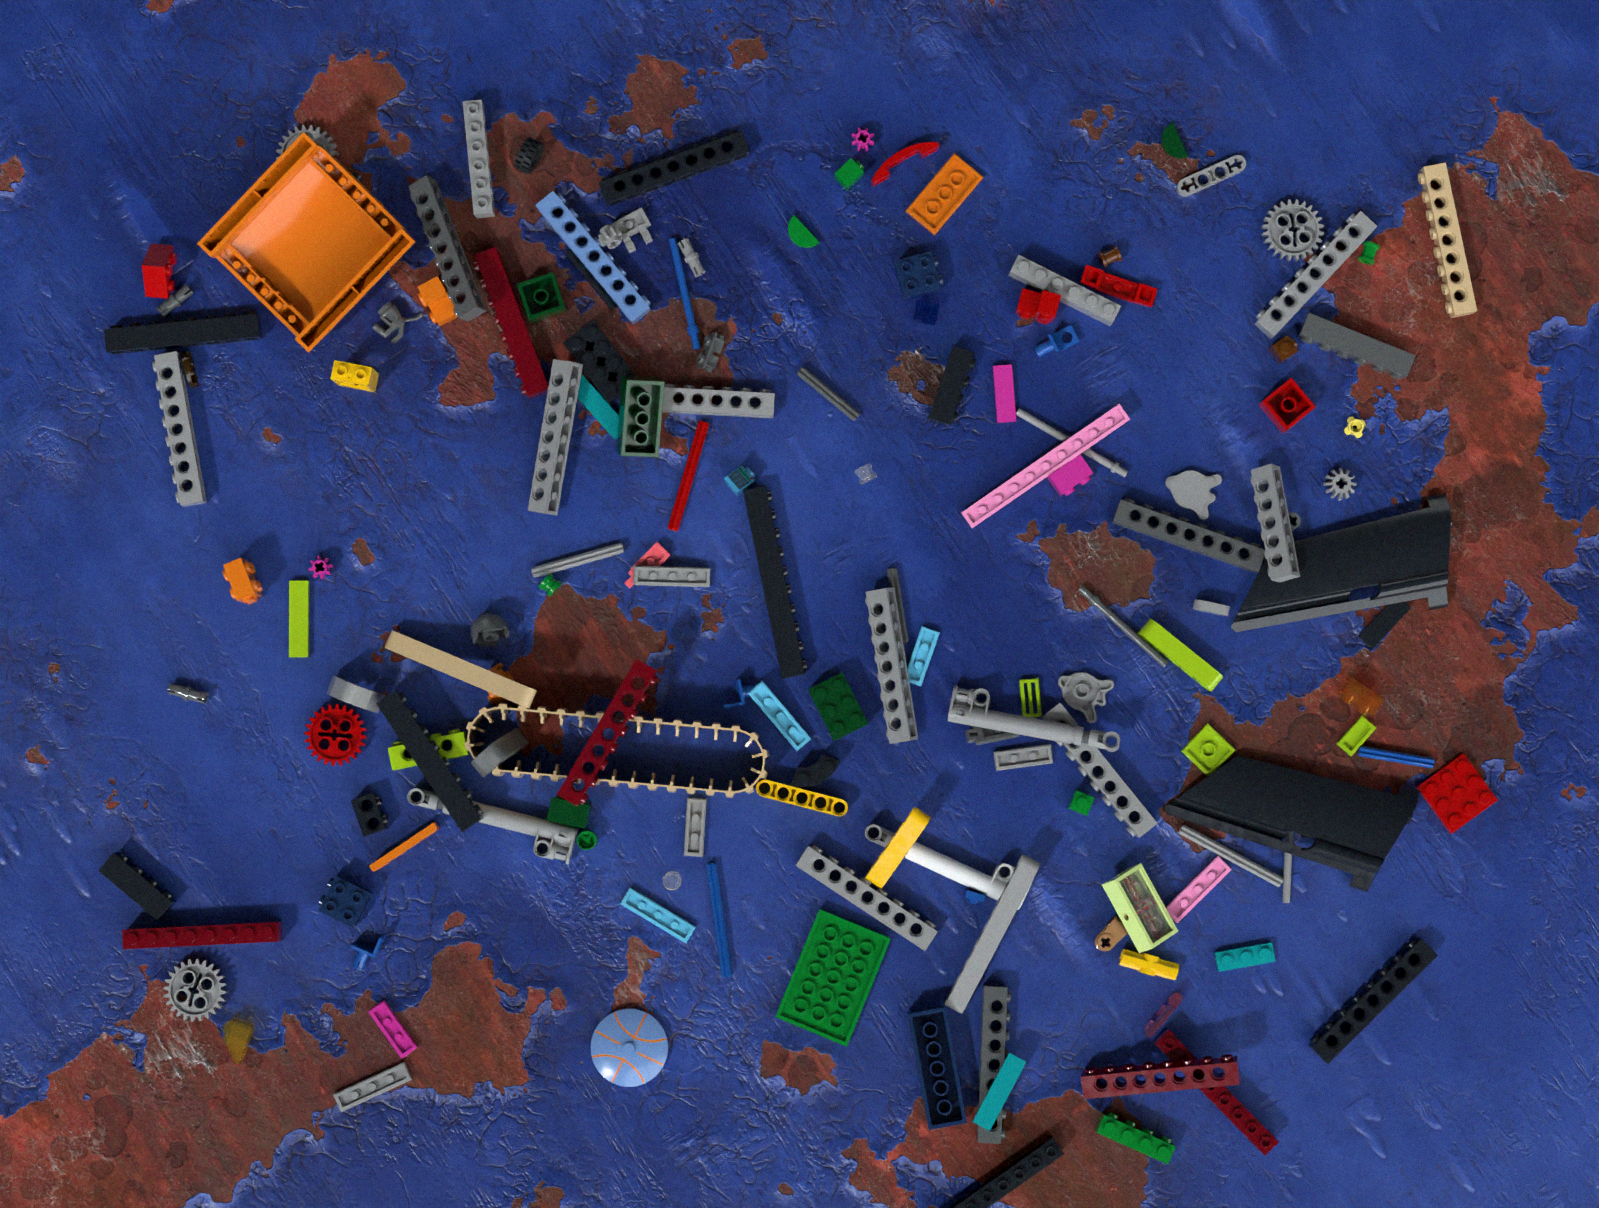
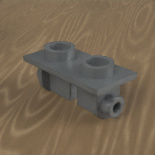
M709 332V335H706L703 345H705L704 349L697 358L698 369H705V371L712 373V370H715L719 357L713 355V353L721 354L725 343L724 336L718 335L717 332Z

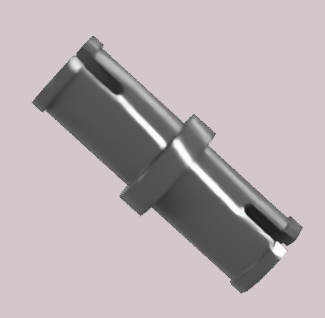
M185 284L175 294H170V298L156 308L165 317L174 308L180 307L181 303L193 295L194 292L189 288V285Z
M171 682L168 690H170L168 694L182 697L186 701L193 700L206 704L208 700V692L193 689L189 685L185 687Z

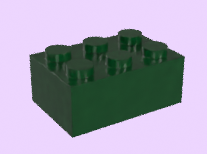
M843 673L808 689L833 741L868 725Z

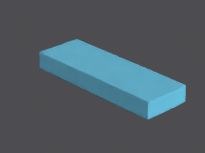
M924 626L921 627L907 667L909 683L921 687L940 632Z

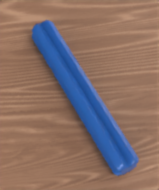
M1360 746L1358 749V756L1426 768H1433L1435 759L1365 746Z

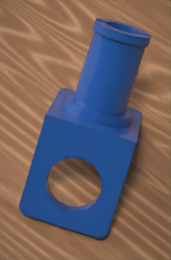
M1069 325L1056 333H1049V340L1035 346V350L1039 357L1054 349L1061 352L1078 343L1079 338L1073 326ZM1065 332L1072 334L1073 338L1070 343H1065L1062 340V335Z
M740 679L735 680L738 703L720 706L721 709L744 705L745 698L750 697L747 692L757 684L742 686Z
M383 933L379 937L375 949L358 941L352 943L351 948L358 951L352 964L354 969L357 966V970H364L368 956L374 958L379 953L386 934Z

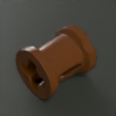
M1116 245L1105 252H1098V258L1103 268H1106L1108 264L1115 261H1122L1120 251Z

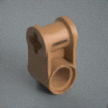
M1115 915L1096 936L1094 943L1097 949L1110 951L1128 933L1118 916ZM1101 939H1108V946H1101Z

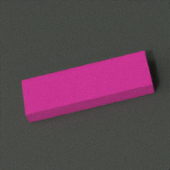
M1012 364L993 366L997 423L1016 422Z
M385 1000L368 1011L401 1059L418 1048Z

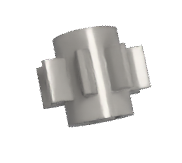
M606 225L600 229L598 240L602 247L607 245L609 249H612L621 243L622 233L618 226L613 228L612 225Z

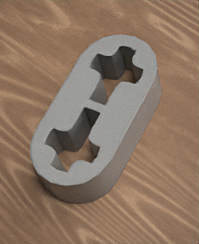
M1194 599L1192 609L1228 616L1230 606Z

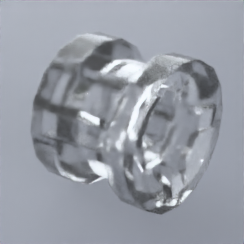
M871 463L854 471L855 475L860 479V485L877 477V474L871 469Z
M669 871L664 875L662 882L666 889L676 890L682 884V877L676 871Z

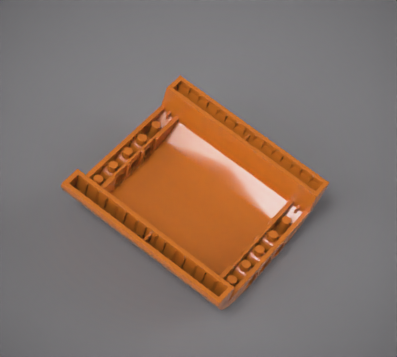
M303 132L197 244L210 257L217 258L296 336L295 340L310 353L416 241L397 218L327 150Z

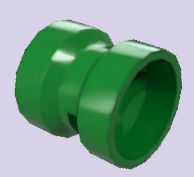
M583 831L577 837V844L583 850H590L596 846L597 836L592 831Z

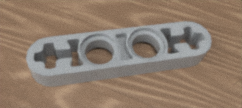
M1235 155L1183 178L1177 184V193L1182 197H1187L1233 177L1245 169L1246 160L1241 155ZM1234 160L1242 163L1240 165V169H1238V167H1233L1230 170V172L1232 173H1229L1228 167L1232 166L1235 163ZM1216 168H1223L1225 175L1223 177L1216 176ZM1205 175L1208 178V183L1201 185L1197 180L1198 176ZM1194 181V185L1188 189V192L1181 190L1183 183L1189 185Z

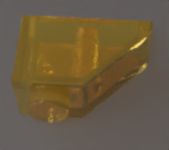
M233 1018L225 1023L223 1039L234 1062L241 1064L243 1063L255 1025Z

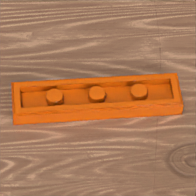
M433 822L369 865L372 871L379 870L439 830L440 827L436 822Z

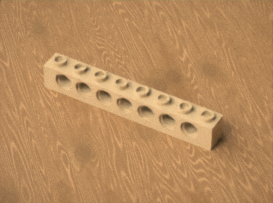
M1446 162L1425 166L1418 173V181L1423 187L1422 200L1427 206L1426 219L1430 221V237L1435 243L1433 252L1439 262L1437 266L1439 277L1442 276L1443 284L1441 285L1443 295H1446L1447 300L1445 309L1447 314H1450V318L1470 315L1477 311ZM1432 181L1436 182L1438 189H1433L1430 183ZM1434 201H1441L1442 208L1436 207ZM1438 219H1444L1446 221V226H1441L1438 222ZM1442 238H1449L1450 245L1444 244ZM1447 255L1454 258L1453 264L1446 260ZM1450 274L1457 275L1458 281L1453 282ZM1455 292H1458V293L1461 294V296H1462V300H1461V301H1458V300L1455 299V297H1454V293H1455Z

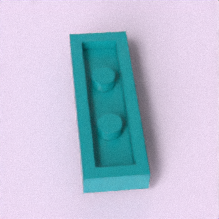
M1272 942L1214 952L1218 972L1276 962Z

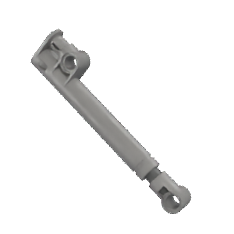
M956 684L954 685L948 722L1068 744L1073 743L1079 746L1082 743H1087L1090 747L1106 749L1109 752H1115L1120 747V737L1116 732H1103L1092 729L1091 731H1084L1085 727L1081 726L1076 727L1065 723L989 710L991 698L986 689L971 688L967 690L958 688ZM979 695L987 697L983 703H979L976 699ZM1108 738H1115L1117 743L1114 746H1109L1106 741Z
M413 788L408 792L407 799L410 804L432 810L442 809V813L450 815L435 792L421 788ZM416 791L422 795L419 802H415L412 798L413 793ZM472 801L474 805L478 804L484 813L481 815L483 819L480 823L535 836L533 850L538 857L563 860L569 865L578 827L547 821V819ZM540 843H545L548 847V851L545 854H541L538 851Z

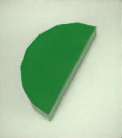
M793 215L788 225V234L791 241L798 247L803 248L817 246L820 242Z

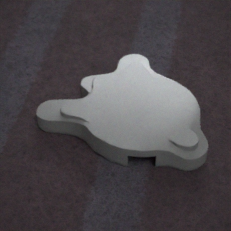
M1193 470L1184 471L1176 476L1168 477L1165 481V486L1170 490L1175 502L1179 506L1193 510L1200 520H1205L1209 515L1208 505L1216 499L1215 495L1210 493V489L1221 484L1222 477L1218 474L1204 476Z
M1079 672L1069 676H1060L1058 686L1061 688L1062 696L1067 705L1081 711L1088 723H1094L1097 720L1094 707L1095 705L1104 706L1106 704V692L1113 689L1114 682L1110 679L1098 680L1088 673Z

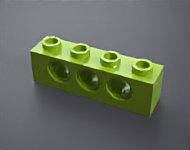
M460 729L448 731L449 735L442 736L441 733L430 735L431 741L435 740L439 745V753L442 757L446 756L447 759L470 755V752L465 750L464 745L467 742L466 732H460ZM445 740L452 742V748L449 751L443 749V742ZM401 741L392 743V747L388 748L393 771L417 766L413 758L408 759L405 756L406 748Z

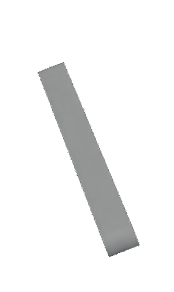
M1024 854L1019 859L944 1003L945 1006L961 1014L965 1010L1035 877L1040 862Z

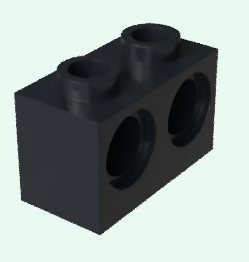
M372 792L351 800L363 837L388 829L387 824H389L387 814H383L380 806H383L380 795ZM367 799L373 803L370 810L364 808V801ZM373 817L379 820L377 828H372L370 825V820Z

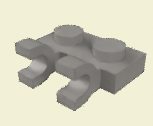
M642 207L610 224L613 228L619 227L622 233L620 240L624 242L629 253L636 251L630 237L640 232L646 245L653 241L647 230L651 223Z

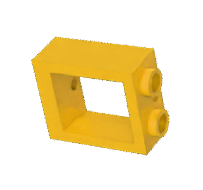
M334 360L330 379L339 386L375 392L379 373L372 367Z

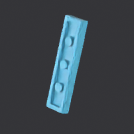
M762 680L747 692L796 751L811 740L810 736Z
M631 887L620 903L684 943L688 942L696 928L693 924Z

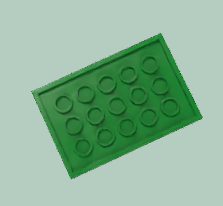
M819 909L775 1017L847 1047L891 938Z

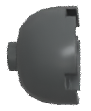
M483 612L471 624L472 642L474 645L477 643L478 647L499 644L497 640L504 638L505 641L510 636L506 620L495 613Z

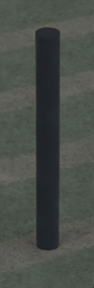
M570 248L564 252L567 258L611 311H614L618 307L572 250Z

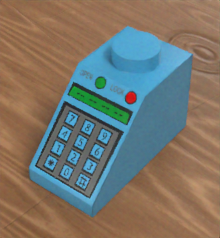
M740 466L727 475L724 481L738 497L755 482L753 479L755 475L748 467L745 469L743 466Z

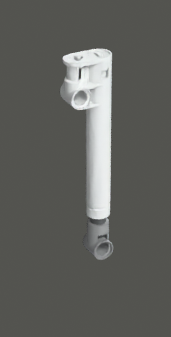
M870 824L865 829L866 838L882 847H886L895 834L876 824ZM872 827H876L879 830V835L876 838H870L868 835V830ZM914 842L904 856L910 861L997 901L1015 867L1009 864L1000 863L995 868L991 877L918 842ZM1008 867L1009 875L1001 877L999 874L1000 868ZM1029 886V888H1028V890H1027L1025 896L1023 897V899H1022V901H1021V903H1020V905H1019V907H1018L1017 910H1019V909L1021 908V906H1022V904H1023V902H1024V900H1025V897H1026V895H1027V893H1028V891H1029V889H1030V886Z

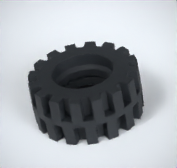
M528 137L518 151L514 167L528 175L532 173L541 158L544 144Z

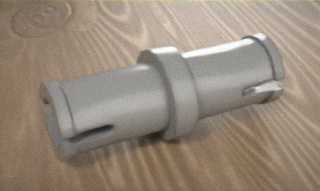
M689 238L681 240L678 246L685 256V262L689 264L694 277L701 276L706 271L698 259V252L694 251Z

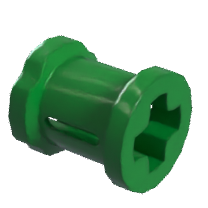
M1364 241V248L1358 260L1364 264L1374 265V257L1380 246L1370 241Z

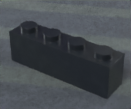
M956 346L952 347L928 417L929 421L947 427L951 423H955L958 415L955 412L956 406H961L964 397L961 394L963 387L967 388L970 377L967 376L969 369L973 370L976 359L973 358L974 352Z
M123 852L113 853L98 871L156 920H161L176 903L173 899L174 895L166 889L163 891L158 886L159 882L154 878H148L144 875L145 871L140 866L131 864L129 862L130 858Z

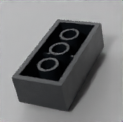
M592 320L563 342L576 362L583 364V371L608 404L611 406L621 398L622 376L636 375L597 323ZM589 344H591V345L594 344V346H593L594 350H593V351H591V352H590V350L586 351V350H587V345H589ZM601 359H605L606 365L603 367L601 365L597 366L599 364L598 361ZM616 374L617 381H609L610 375Z

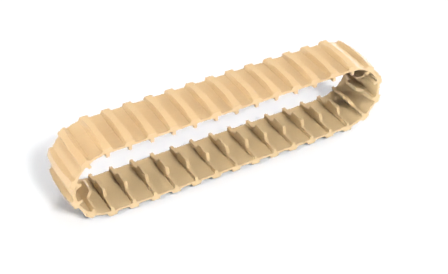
M501 702L498 707L493 708L484 706L479 709V715L473 722H468L466 726L468 735L467 742L464 743L465 750L470 751L474 759L479 755L476 747L484 745V742L475 743L476 730L485 733L486 730L481 729L478 725L485 717H487L491 724L494 723L491 713L501 710L502 720H506L509 710L520 711L521 722L526 721L528 712L540 713L541 724H545L547 714L559 715L561 726H564L566 716L579 717V727L582 728L585 717L598 718L599 722L605 712L598 711L595 716L588 715L586 710H578L576 714L569 713L567 708H559L557 712H551L547 706H539L537 710H531V707L526 708L521 705L518 708H512L510 703ZM617 713L614 720L622 722L624 714ZM636 715L633 720L629 719V721L637 722V733H641L642 723L656 724L657 735H660L661 725L676 726L675 736L678 737L681 726L694 727L695 738H698L700 728L714 729V740H717L719 730L734 731L733 742H737L738 732L745 733L751 737L745 746L748 747L755 740L762 753L752 755V758L763 757L762 770L759 771L752 767L750 769L760 775L751 785L743 777L742 780L747 788L738 791H732L733 780H730L727 791L713 789L714 779L710 778L709 789L695 788L694 777H691L689 787L675 786V775H672L670 785L656 784V773H652L651 783L637 782V771H633L631 781L618 780L617 770L614 769L612 780L598 779L595 785H599L601 781L609 782L610 787H618L620 783H628L630 789H637L639 785H647L648 789L656 791L658 786L667 787L668 792L673 793L677 791V788L686 789L688 794H695L696 790L706 791L707 796H714L715 792H724L726 798H733L735 793L743 791L751 794L754 792V785L759 779L767 777L768 772L764 770L765 759L770 755L769 751L764 750L758 742L760 735L756 732L750 734L741 730L739 724H733L731 728H722L721 723L714 722L711 727L703 726L702 722L697 720L690 725L684 724L682 719H675L673 723L664 722L663 717H655L654 721H647L643 715ZM517 760L515 770H503L501 763L492 771L494 776H503L505 772H511L514 778H522L524 774H531V778L534 780H541L543 776H550L552 781L560 782L563 777L567 778V775H560V764H556L553 774L541 773V762H536L534 772L522 771L520 760ZM577 779L574 783L579 784L582 779Z

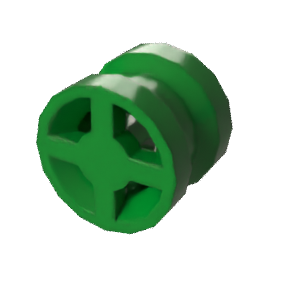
M549 573L540 583L539 588L545 590L547 595L551 597L562 585V582L555 580L554 575Z

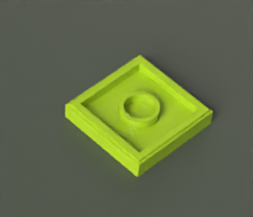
M1208 723L1181 750L1207 777L1214 773L1235 751Z

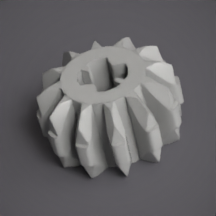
M1338 468L1337 472L1333 469L1330 471L1331 475L1325 476L1329 482H1324L1323 486H1329L1325 493L1332 492L1331 499L1335 498L1336 495L1338 501H1341L1343 496L1348 499L1350 497L1349 493L1353 494L1355 492L1352 487L1356 486L1357 483L1351 482L1355 476L1351 475L1349 477L1350 471L1348 469L1344 473L1342 468ZM1340 480V483L1343 482L1344 486H1342L1341 488H1339V486L1336 485V482Z

